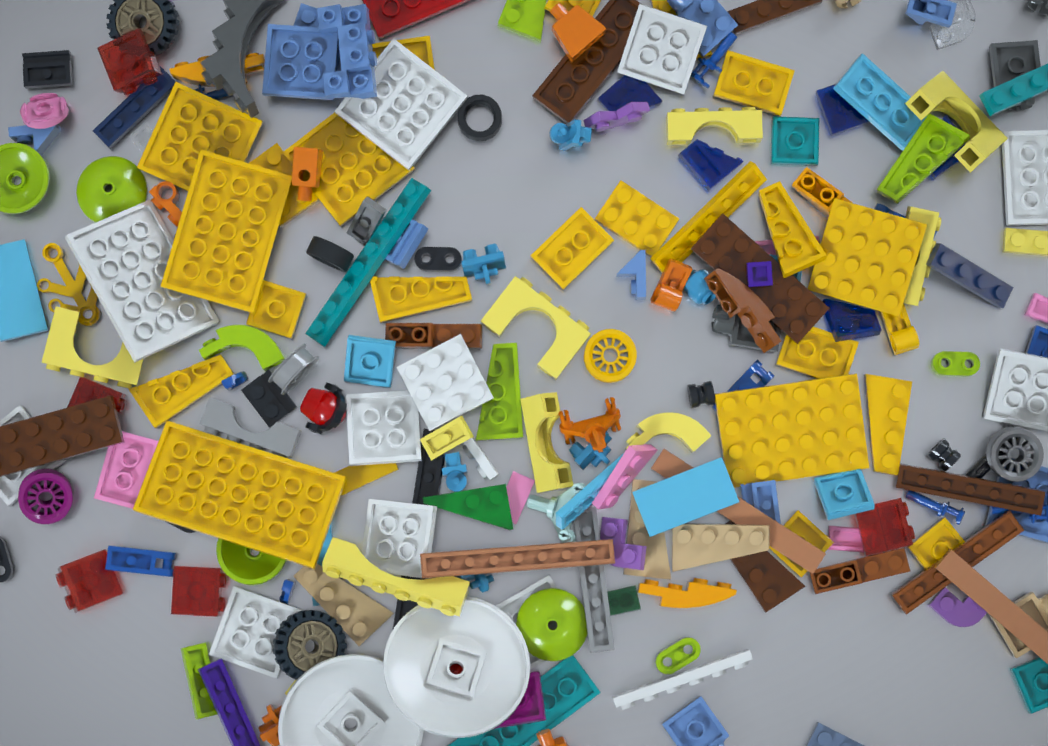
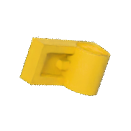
M904 304L899 317L880 311L894 355L919 348L920 343L914 326H911Z

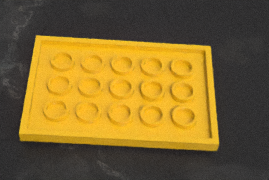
M200 149L160 287L254 314L291 186L292 176Z
M856 373L715 393L723 461L734 488L741 487V484L745 486L747 483L771 480L777 482L869 468L858 376Z

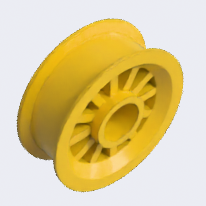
M605 329L594 334L589 339L584 351V363L588 372L597 380L607 383L618 382L627 377L634 368L637 359V351L632 339L624 332L616 329ZM607 339H612L611 345H608ZM603 340L605 348L599 343ZM615 340L620 342L616 347L614 346ZM624 345L626 349L619 351L618 349ZM595 346L598 347L602 352L595 351ZM613 350L617 355V359L613 362L606 361L603 356L604 352ZM624 353H627L628 357H624V356H620V355H621V354H624ZM593 355L600 356L599 358L593 359ZM619 360L626 361V365L624 366ZM602 361L598 367L595 365L596 362ZM615 364L621 368L620 371L617 372ZM604 365H606L605 372L600 370ZM610 366H612L614 373H608Z

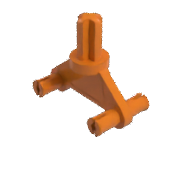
M610 397L611 404L608 398L605 399L607 411L604 415L575 423L570 421L568 410H564L565 416L560 411L561 423L559 428L560 432L564 434L565 443L570 445V438L573 444L575 443L574 436H579L591 443L594 451L598 450V453L603 452V449L606 448L604 439L606 431L611 427V431L616 432L615 426L618 431L621 430L619 422L621 414L620 410L616 408L615 398Z

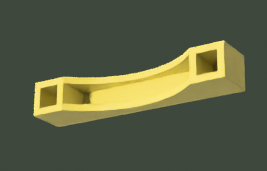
M332 537L322 562L323 572L332 578L341 577L347 579L353 585H365L371 587L375 592H386L402 601L411 600L417 602L423 608L432 607L448 616L456 615L460 617L469 592L470 581L454 576L424 580L393 576L370 563L360 552L356 544Z

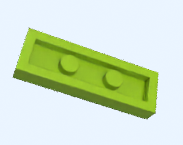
M206 642L180 648L195 718L201 719L217 715L198 671L199 668L210 664Z

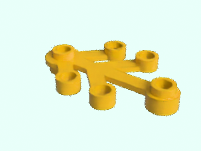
M55 243L45 245L42 250L43 257L55 265L66 286L52 283L50 280L42 278L37 282L38 290L42 293L52 292L72 297L77 306L64 304L61 300L55 298L48 304L50 311L54 313L53 304L59 302L61 308L80 312L79 323L82 325L92 326L96 324L100 318V310L96 306L98 297L91 286L87 301L85 300L82 291L86 275L80 264L76 279L74 280L62 259V248ZM53 250L58 251V255L55 258L50 256ZM43 282H48L49 284L46 290L41 288ZM91 310L92 317L89 319L85 318V312Z

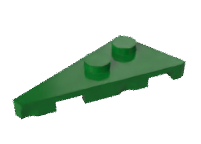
M506 484L423 498V503L426 505L437 506L438 509L507 530H513Z

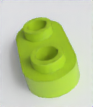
M942 351L933 356L931 367L936 374L941 376H971L979 370L980 360L972 352ZM942 359H946L948 361L947 367H943L941 365ZM966 360H970L972 362L971 368H967L965 366Z
M682 638L658 653L655 660L657 669L664 674H672L699 657L701 652L700 645L693 638ZM685 645H691V653H684L683 648ZM664 658H671L672 663L670 666H664Z

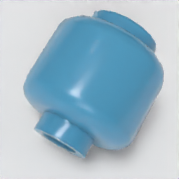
M705 269L699 271L692 270L684 286V291L696 304L704 303L707 305L716 298L704 280L710 274Z

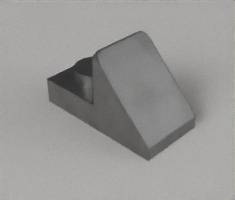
M367 196L362 201L346 233L365 246L384 219L386 209Z

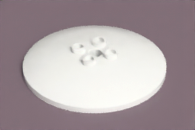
M467 596L460 617L456 615L448 616L438 609L432 607L423 608L419 605L403 616L394 627L387 641L384 652L383 673L392 701L410 722L435 735L464 738L483 734L494 729L508 719L516 710L527 689L530 676V658L523 635L509 616L484 600ZM452 664H459L462 666L463 671L456 675L450 672L449 667Z
M358 654L329 658L307 670L297 679L287 693L278 720L280 746H421L424 730L410 722L392 701L385 684L383 660ZM346 719H356V726L353 729H346L343 726Z

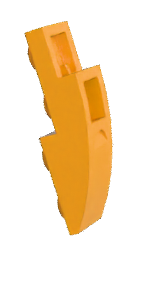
M251 53L246 55L244 67L246 83H248L246 74L264 70L265 57L263 54ZM209 56L200 57L197 59V62L193 63L180 62L175 64L174 68L169 69L171 75L176 80L197 86L200 84L205 87H215L213 84L208 85L201 74L204 70L200 62Z
M808 167L802 171L792 184V187L827 218L829 217L834 198L852 203L844 197V193Z
M694 578L693 582L687 581L686 591L682 590L683 585L668 583V588L658 586L659 581L645 579L644 584H638L637 592L661 596L659 606L692 608L726 600L736 595L737 590L731 589L732 584L717 582V586L707 585L708 580Z

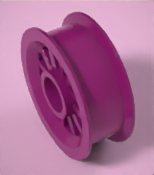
M47 468L35 470L23 479L19 487V507L22 513L35 523L52 524L58 522L68 514L72 506L71 484L59 471ZM44 480V485L41 486L39 481ZM42 492H49L52 494V498L48 501H43L39 498V495ZM50 507L52 511L47 512V508Z

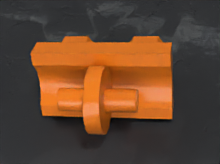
M271 704L266 706L268 714L262 717L264 724L258 727L259 735L263 742L267 740L272 746L280 745L278 720L282 705L276 709Z

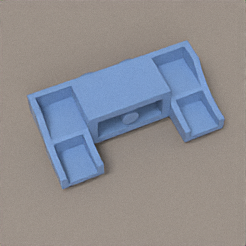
M337 4L317 8L319 31L321 33L338 32L341 71L323 74L325 97L327 99L340 97L366 99L377 97L374 66H377V56L372 48V44H375V35L373 29L371 30L369 9L366 4L345 8Z

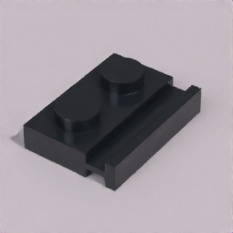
M69 50L22 53L24 87L31 89L73 86L71 52Z
M268 369L264 374L241 389V391L268 427L271 428L276 422L281 421L298 407L287 393L281 394L282 389L274 381L268 382L272 375Z

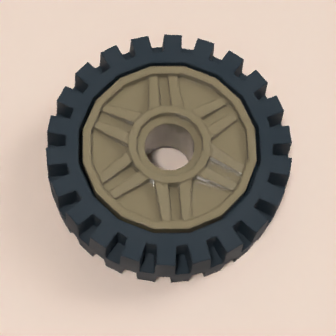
M113 0L114 4H110L108 9L111 11L106 19H109V23H106L107 29H110L108 34L110 38L114 39L113 43L120 47V50L136 57H153L154 55L162 54V51L170 48L169 44L174 43V36L179 31L176 30L177 26H179V20H177L179 15L177 10L174 9V3L170 0ZM145 16L147 22L146 25L143 28H141L139 21L141 17Z
M304 610L288 616L285 621H282L280 628L276 630V638H273V654L276 656V663L279 664V668L286 675L297 680L314 665L329 658L346 655L344 651L347 649V643L344 640L346 636L342 632L343 628L340 624L336 623V619L321 611ZM312 640L314 642V649L308 653L305 645L307 641Z

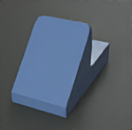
M909 0L905 14L920 25L927 21L949 28L952 25L957 3L948 0Z
M57 124L45 129H35L23 125L8 127L9 137L17 141V143L27 144L31 143V139H33L34 150L42 156L61 132V127Z
M640 250L616 275V277H635V280H631V294H635V300L646 299L645 250Z

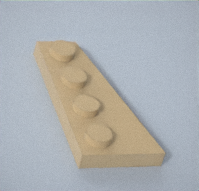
M633 479L626 544L647 546L644 570L624 568L623 574L671 579L665 533L662 532L649 537L632 493L657 482Z
M685 523L673 528L672 572L768 551L770 549V525Z
M316 564L315 569L303 566L294 575V578L331 617L337 620L336 623L341 625L343 630L358 646L394 614L342 579L328 576L323 572V567L319 564Z

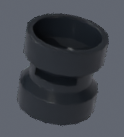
M711 381L704 382L698 386L696 384L687 385L691 408L699 407L700 404H715V394Z
M945 438L940 440L927 454L932 460L939 462V467L944 472L951 468L961 457L957 450L951 449L949 442Z

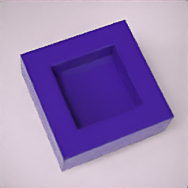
M771 261L746 263L748 287L773 285Z

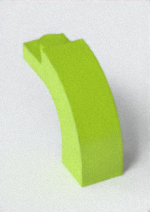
M230 325L215 330L220 339L212 338L202 344L203 348L199 349L202 358L205 360L233 347L250 349L257 357L264 371L280 365L286 359L280 347L267 334L246 325Z

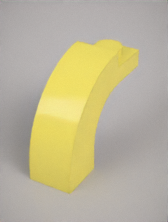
M659 413L644 419L637 425L642 434L639 435L637 432L626 441L629 445L625 449L627 450L630 445H644L648 440L657 435L668 434L681 440L693 453L711 437V434L691 417L679 413Z

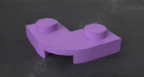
M630 102L617 111H598L583 121L585 127L596 129L597 132L609 128L637 122L642 119V115L650 111L648 102Z
M602 517L600 540L613 539L615 564L611 565L644 570L647 546L625 544L628 520Z
M946 587L940 590L928 604L946 622L958 627L975 625L987 613L968 596L961 602Z

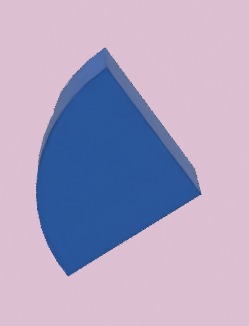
M243 371L221 382L225 389L232 390L248 381L249 378L246 372Z
M284 580L281 589L282 594L279 597L280 602L289 604L296 584L295 581Z

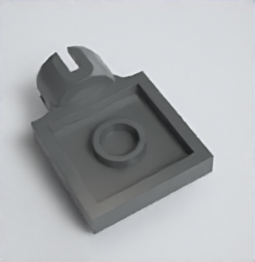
M1038 40L991 43L989 46L994 87L1041 67ZM1035 97L1008 109L1017 111L1016 106L1018 105L1020 110L1031 108L1035 103Z
M721 304L715 307L712 316L715 320L711 324L713 332L730 336V345L761 350L756 345L748 329L742 324L738 314L730 318L721 307ZM769 321L780 338L781 330L773 322ZM779 344L768 351L778 352Z

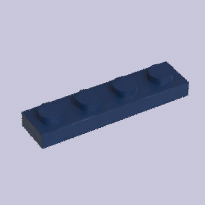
M160 66L113 110L93 132L111 149L171 92L176 81Z
M941 243L935 244L926 263L929 267L998 308L1005 307L1014 288Z

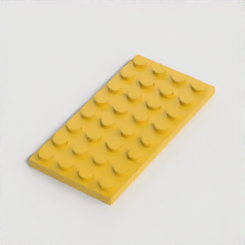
M166 421L133 510L315 569L347 478Z

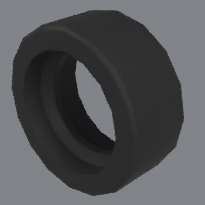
M484 94L468 97L458 110V125L461 132L467 138L474 141H486L493 138L499 132L502 124V112L498 103L492 97ZM485 105L491 109L494 120L487 130L475 131L468 126L466 115L471 107Z
M313 236L306 251L312 258L342 272H347L354 258V255L348 250L318 236Z

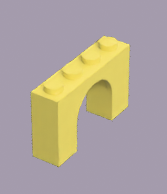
M941 71L922 86L905 103L920 120H923L933 111L943 112L952 117L960 125L963 132L970 135V139L954 155L970 173L1008 139L944 71Z
M515 276L482 318L481 324L500 338L512 321L525 311L536 310L548 315L555 325L556 338L537 364V367L556 381L590 337L589 327L581 320L575 322L569 317L571 313L561 305L557 308L550 303L552 299L544 292L540 291L538 294L531 288L533 284L526 278L521 277L519 279Z
M55 307L42 358V363L47 364L46 369L60 372L61 368L70 370V375L83 378L86 373L94 375L93 380L108 383V379L118 381L117 386L131 389L132 385L137 386L144 359L134 363L122 342L120 352L111 362L103 365L86 363L77 355L74 348V337L80 312Z

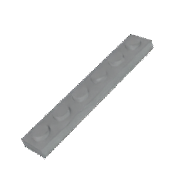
M588 507L573 521L576 542L600 540L596 507ZM604 565L581 566L579 571L590 653L614 650Z

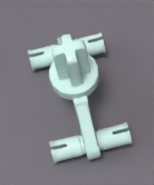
M576 483L561 495L551 499L530 495L527 507L546 513L547 517L551 518L563 543L575 542V533L570 530L572 522L565 529L561 530L556 525V512L586 485Z

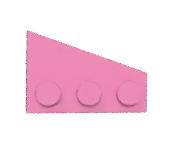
M651 444L630 445L592 504L598 509L613 507L617 503L619 496L657 452V449Z

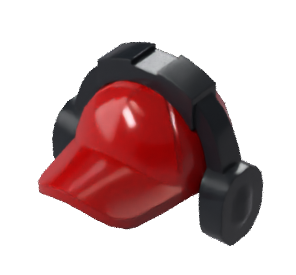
M326 382L324 388L329 391L310 388L300 406L301 413L314 422H307L305 427L311 432L321 435L325 431L336 428L346 417L347 403H345L342 389Z

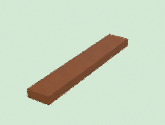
M1008 510L952 551L971 567H974L1023 532L1024 529L1011 511ZM940 559L891 594L906 615L951 583L949 579L934 568Z

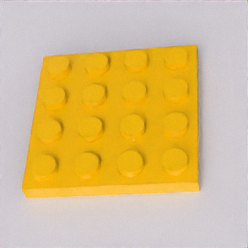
M175 82L137 168L188 191L200 149L245 162L263 121L255 117L251 118L244 112L242 113L231 106Z
M335 112L282 152L293 166L294 147L323 150L319 188L313 187L312 191L340 227L355 217L362 201L367 196L374 201L415 170L414 166L407 170ZM305 171L303 173V179L305 181L310 179V173L308 171Z
M834 198L820 244L826 253V260L814 265L808 289L899 317L928 224Z

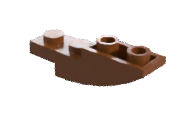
M719 268L704 278L708 288L721 303L723 310L727 312L730 318L738 314L742 324L748 329L756 345L761 348L763 353L782 342L769 323L775 316L748 286Z
M386 323L385 340L396 341L395 348L432 349L461 334L468 349H482V325Z
M904 547L818 568L813 574L810 573L815 594L910 572L911 570Z

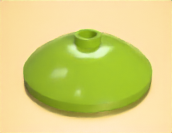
M6 143L0 145V211L8 214H19L29 211L41 202L48 190L49 170L47 164L36 150L25 144ZM20 177L21 183L19 185H15V179Z
M108 156L95 160L84 169L77 183L76 194L79 206L84 214L92 221L98 222L147 200L148 187L143 173L134 163L122 157ZM107 185L113 186L110 192L105 191Z
M219 538L217 541L216 553L220 567L226 575L241 584L258 585L274 578L287 561L262 552L253 556V549Z
M549 588L535 592L524 601L518 612L516 626L523 635L528 652L536 658L545 661H560L575 654L585 642L587 626L584 606L574 595L565 590ZM552 620L557 622V628L554 630L548 628V623Z

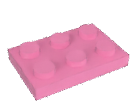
M122 431L124 443L108 447L94 499L133 509L158 441Z

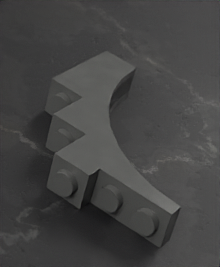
M223 0L226 7L224 13L228 21L212 30L215 38L213 44L217 52L200 62L204 70L201 74L207 84H213L218 91L224 88L229 96L234 95L236 98L234 102L242 113L246 111L251 118L259 114L255 101L246 87L244 70L246 52L251 38L260 23L284 0Z

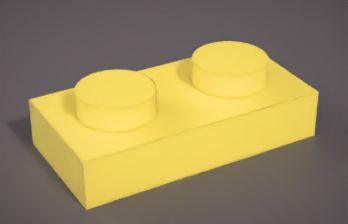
M1005 228L1002 252L1048 256V231Z
M460 416L421 438L420 441L430 459L433 460L474 436L463 416Z

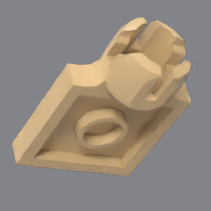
M1029 592L1013 602L1048 632V594L1037 598L1033 592ZM990 616L1015 658L1030 651L1025 644Z

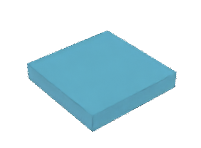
M348 335L344 382L391 388L396 341Z
M861 469L832 473L814 478V484L828 520L875 509L874 501Z

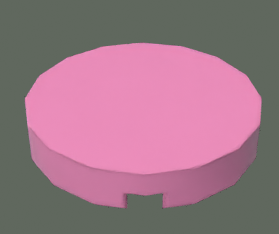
M41 93L31 97L30 102L27 104L24 103L21 106L20 114L23 123L28 127L45 129L62 122L67 117L69 109L64 97H58L55 93Z

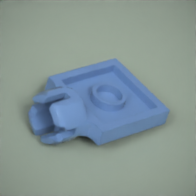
M667 0L669 5L676 11L677 16L707 26L698 52L702 57L738 26L717 0Z
M701 696L662 724L677 746H724L725 739L729 737V734Z

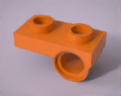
M160 182L149 191L153 196L150 201L160 211L165 208L170 213L167 218L177 227L182 211L176 206L180 193L171 182ZM166 189L173 190V194L169 199L162 198V193Z
M670 258L650 299L651 303L675 312L681 303L682 291L693 270L692 267Z

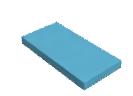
M863 53L859 55L833 87L840 96L902 151L925 120V118L920 120L905 104L911 96Z
M25 239L0 245V341H8L48 331Z
M722 457L632 492L649 537L739 503Z

